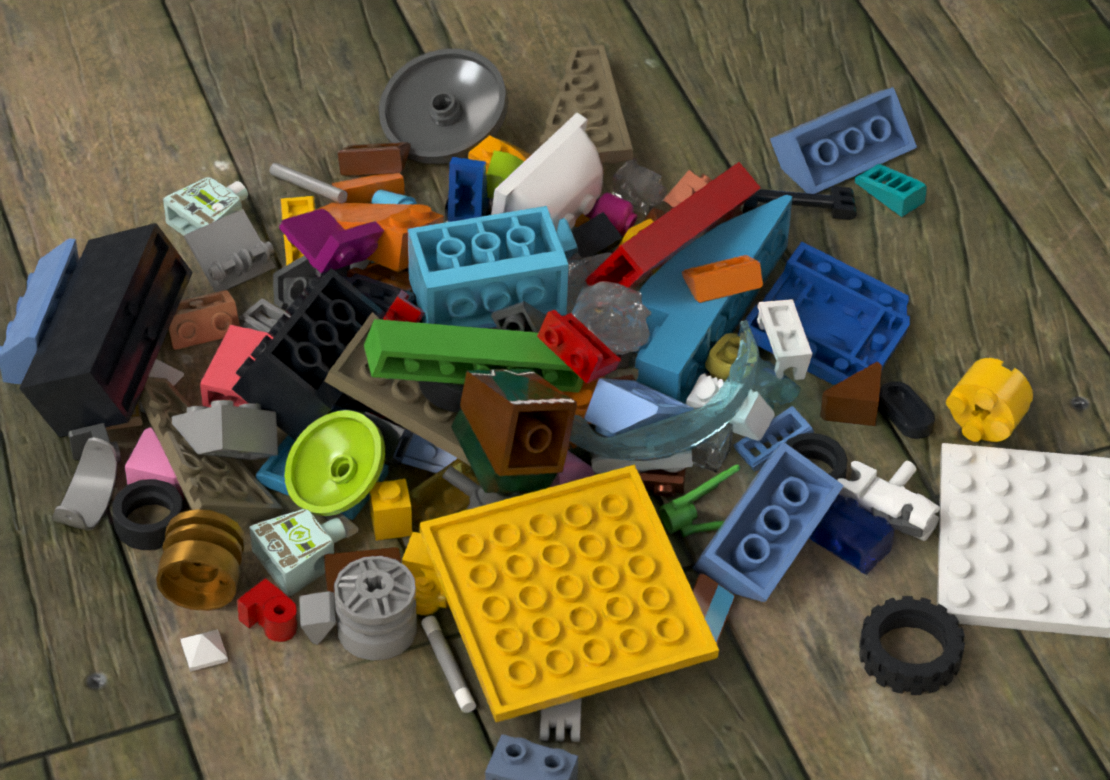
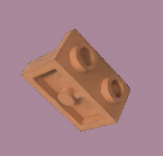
M224 290L181 300L169 327L173 349L177 350L223 339L230 325L240 327L236 303L230 293Z

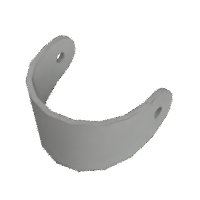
M89 438L87 440L61 506H57L52 521L87 531L93 530L100 523L112 497L117 474V456L114 447L110 443L99 438Z

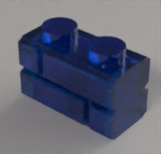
M838 494L809 539L867 575L877 565L878 561L880 562L890 553L895 529L882 516H873L862 509L855 499L851 497L845 498Z

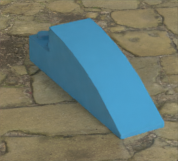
M784 195L713 228L668 260L630 300L629 350L638 353L635 361V368L638 369L637 382L686 404L687 398L699 376L704 373L707 375L709 372L705 367V362L710 350L725 334L734 332L761 288L700 303L694 299L682 277V271L748 255L760 262L764 284L788 246L792 196ZM677 419V420H674V421H670V422L676 424V422L678 421V419Z

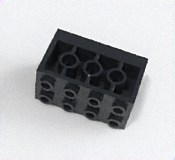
M332 268L322 279L318 275L314 276L303 290L308 296L305 297L300 293L286 310L290 318L283 314L268 332L273 339L266 335L250 354L255 361L248 357L235 372L241 378L232 387V390L249 404H260L261 410L275 411L277 427L294 441L311 423L326 415L342 396L343 392L325 382L328 372L372 312L381 320L386 315L381 308Z

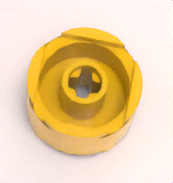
M983 358L977 360L946 399V405L950 409L953 418L962 427L963 435L970 441L998 442L1005 440L1026 415L1030 403L1033 401V390L1026 377L1016 368L1010 371L1001 366L1004 361L999 359Z

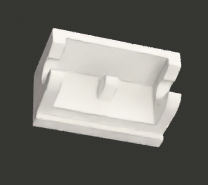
M793 299L759 302L757 322L760 329H765L776 358L774 370L777 378L781 379L784 376V370L794 367V379H804L812 352Z

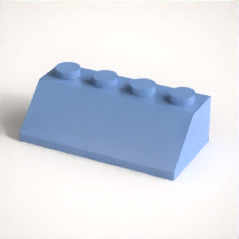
M894 87L872 93L770 138L781 169L806 193L816 194L869 170L877 164H882L917 148Z
M67 239L39 259L34 273L29 274L26 293L24 297L18 299L17 314L14 321L8 323L6 340L4 345L0 346V369L3 382L22 383L78 264L79 257L76 239Z
M782 442L767 459L692 569L699 574L702 573L710 577L733 594L765 602L844 485L785 442Z

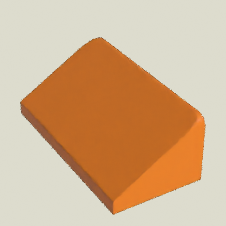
M400 173L376 174L332 183V186L347 192V199L344 203H371L373 195L380 189L405 195L404 178Z
M748 255L682 271V277L694 299L700 303L758 289L763 286L760 262Z

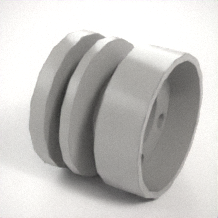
M373 556L353 561L339 572L334 583L338 639L343 647L354 656L371 661L386 660L402 654L413 643L417 634L415 579L409 569L395 559Z

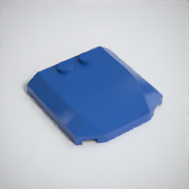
M801 242L786 263L784 272L762 301L793 299L812 352L807 372L832 385L840 383L877 361L882 365L883 370L905 337L910 325V319L907 315L908 295L804 242ZM755 305L740 326L738 336L773 353L766 330H761L757 322L759 310L758 305Z

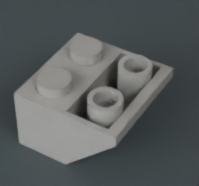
M217 400L211 402V407L192 406L187 408V413L172 416L173 426L198 455L244 460H257L278 455L276 412L261 410L260 404H242L236 407L231 400Z

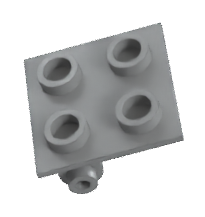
M243 209L184 235L187 244L215 292L229 290L276 268L270 255L274 254L272 244L269 241L264 243L260 240Z

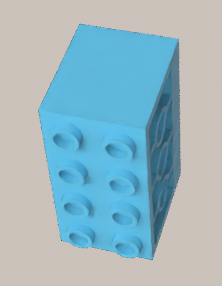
M547 206L408 229L409 281L413 293L416 295L417 306L425 312L422 317L423 323L493 328L497 326L491 317L492 312L523 301L546 315L551 310H556L561 316L567 315L568 262Z

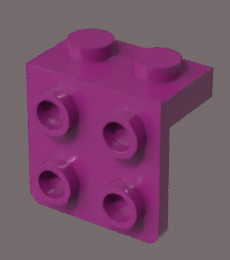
M318 209L283 219L279 225V229L286 235L288 241L295 245L309 260V263L321 274L328 272L330 268L335 270L366 260L378 248L377 241L384 232V229L376 221L345 230L325 209Z

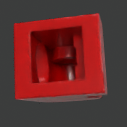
M266 578L237 599L238 619L246 627L251 628L254 624L258 623L264 628V633L268 639L276 642L288 641L296 634L298 628L295 603Z

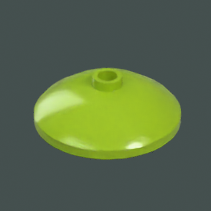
M349 410L329 413L311 423L296 439L285 465L286 489L295 504L302 509L309 510L313 515L330 516L342 513L364 499L376 484L383 468L385 444L381 431L365 415Z

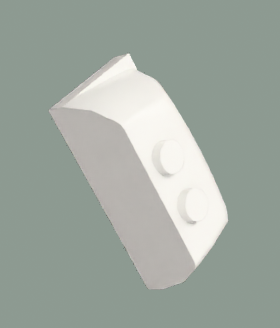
M576 113L495 189L491 215L547 206L557 232L560 219L564 218L567 220L570 229H572L576 219L582 213L584 215L588 214L596 200L600 197L603 184L601 160L597 148L586 133L588 119Z

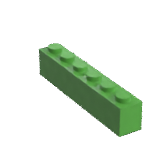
M374 319L364 344L371 376L374 378L464 384L466 372L470 370L530 369L560 391L578 393L584 383L568 365L537 337V332Z

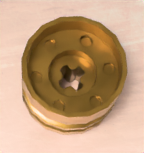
M194 509L181 512L173 517L166 528L163 554L160 558L156 575L157 588L164 598L177 606L202 611L222 608L230 603L237 591L240 575L239 566L242 562V553L245 548V534L239 524L228 516L212 510Z

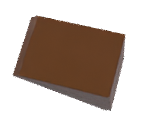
M877 361L825 390L822 395L820 417L824 421L875 426L882 365Z

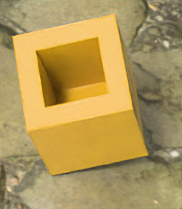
M406 479L376 482L369 492L370 515L375 541L411 536L412 513Z

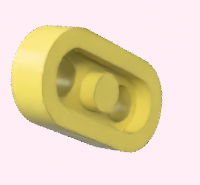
M725 334L710 350L705 367L711 376L717 377L718 380L727 381L735 379L751 362L756 347L750 341L738 336V334Z

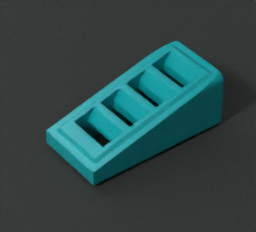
M877 164L855 177L857 185L900 217L925 203L927 185L881 164Z

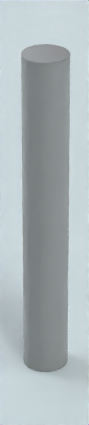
M273 163L270 167L271 175L338 203H344L347 199V192L279 163Z

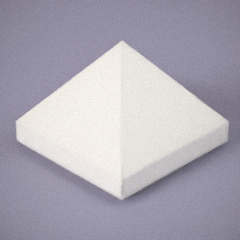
M218 629L180 639L190 672L228 662Z

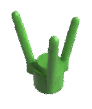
M736 464L686 495L660 506L659 514L666 530L671 534L680 531L683 538L697 532L719 530L724 521L692 524L693 520L697 519V511L693 502L717 488L719 483L738 472L740 466Z

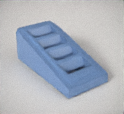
M791 406L772 419L762 440L757 441L745 437L733 446L755 472L763 467L770 455L782 442H786L789 438L796 435L814 433V431L801 414ZM781 436L783 440L778 442L776 438ZM769 442L772 447L767 449L763 443ZM756 447L761 454L755 457L749 449Z

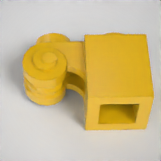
M412 532L402 558V564L409 569L415 579L416 614L430 615L435 613L439 607L447 608L449 604L421 534Z

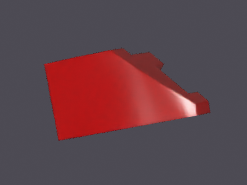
M401 289L382 320L419 323L425 312L407 301L409 295Z

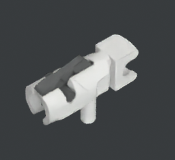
M853 461L851 463L852 473L850 481L844 478L837 480L844 486L835 498L836 502L855 512L862 508L872 513L876 525L899 530L904 534L926 541L938 524L940 518L935 513H938L941 507L923 495L915 494L904 487L916 472V466L912 462L905 461L888 482L876 477L877 470L859 461Z

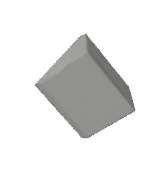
M330 591L300 596V627L310 641L318 645L336 624L335 596Z

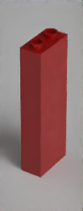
M740 162L736 163L623 243L584 281L603 304L609 307L657 272L668 260L694 240L724 223L761 187Z

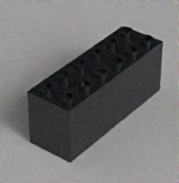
M157 223L88 240L19 389L59 438L69 436V431L104 423L106 428L130 422L193 273Z

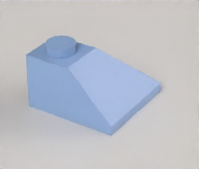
M599 378L584 420L596 425V432L616 438L617 434H633L692 415L694 408L635 380Z

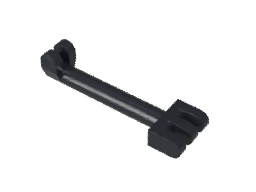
M832 186L830 195L759 189L742 205V213L744 214L757 208V202L769 203L784 195L792 196V205L829 208L834 219L852 220L857 216L853 189Z

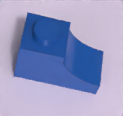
M452 157L449 164L448 222L485 216L490 205V198H487L486 162Z

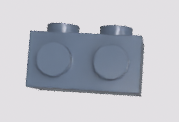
M502 734L485 771V780H578V756L570 754L563 749H552L531 743L524 738H514Z

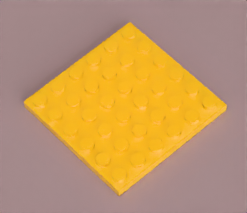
M635 464L420 523V534L496 723L718 658L719 648Z

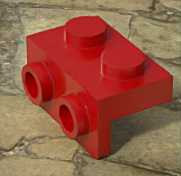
M551 310L547 313L537 337L584 382L588 384L617 369L621 359L572 313L561 316L556 310Z

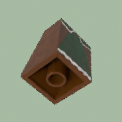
M530 369L467 371L460 407L496 474L508 476L563 473L577 402Z

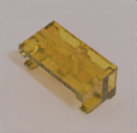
M457 458L409 492L412 522L420 528L421 522L467 510L470 497L442 477L450 465L478 485L485 482L484 474L479 472L474 478L471 473L472 467Z

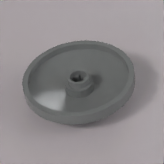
M464 49L436 50L416 57L394 74L382 93L379 104V119L389 143L408 142L411 144L408 159L427 164L450 163L452 157H468V152L489 135L494 137L498 133L507 114L508 93L499 70L484 56Z

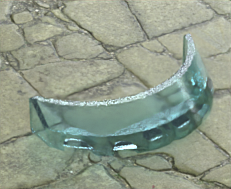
M748 321L740 322L741 340L736 360L731 365L728 378L719 391L703 407L617 434L613 437L596 432L590 428L585 419L575 415L570 442L586 451L607 458L625 461H650L668 458L679 452H687L712 438L732 420L742 407L756 376L759 350Z

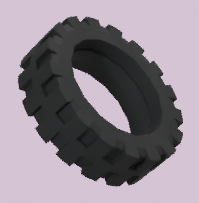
M902 596V600L891 598L885 600L883 606L876 605L871 610V615H867L864 619L859 644L861 663L865 662L864 670L869 676L873 675L876 678V683L882 687L886 685L892 687L893 692L902 694L903 691L911 692V695H921L923 691H928L929 694L939 691L941 685L945 687L953 681V676L959 673L965 648L964 630L958 627L959 620L954 614L949 615L947 608L941 604L937 606L931 604L930 599L921 597V600H914L913 596ZM903 627L918 628L932 634L941 643L944 652L931 662L920 664L906 663L892 657L882 647L880 639L884 634L893 629Z

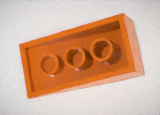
M330 203L318 208L327 210L345 230L376 221L384 229V232L377 241L378 248L367 259L396 272L409 267L408 229L440 224L444 221L443 215L431 211L429 206L422 204Z

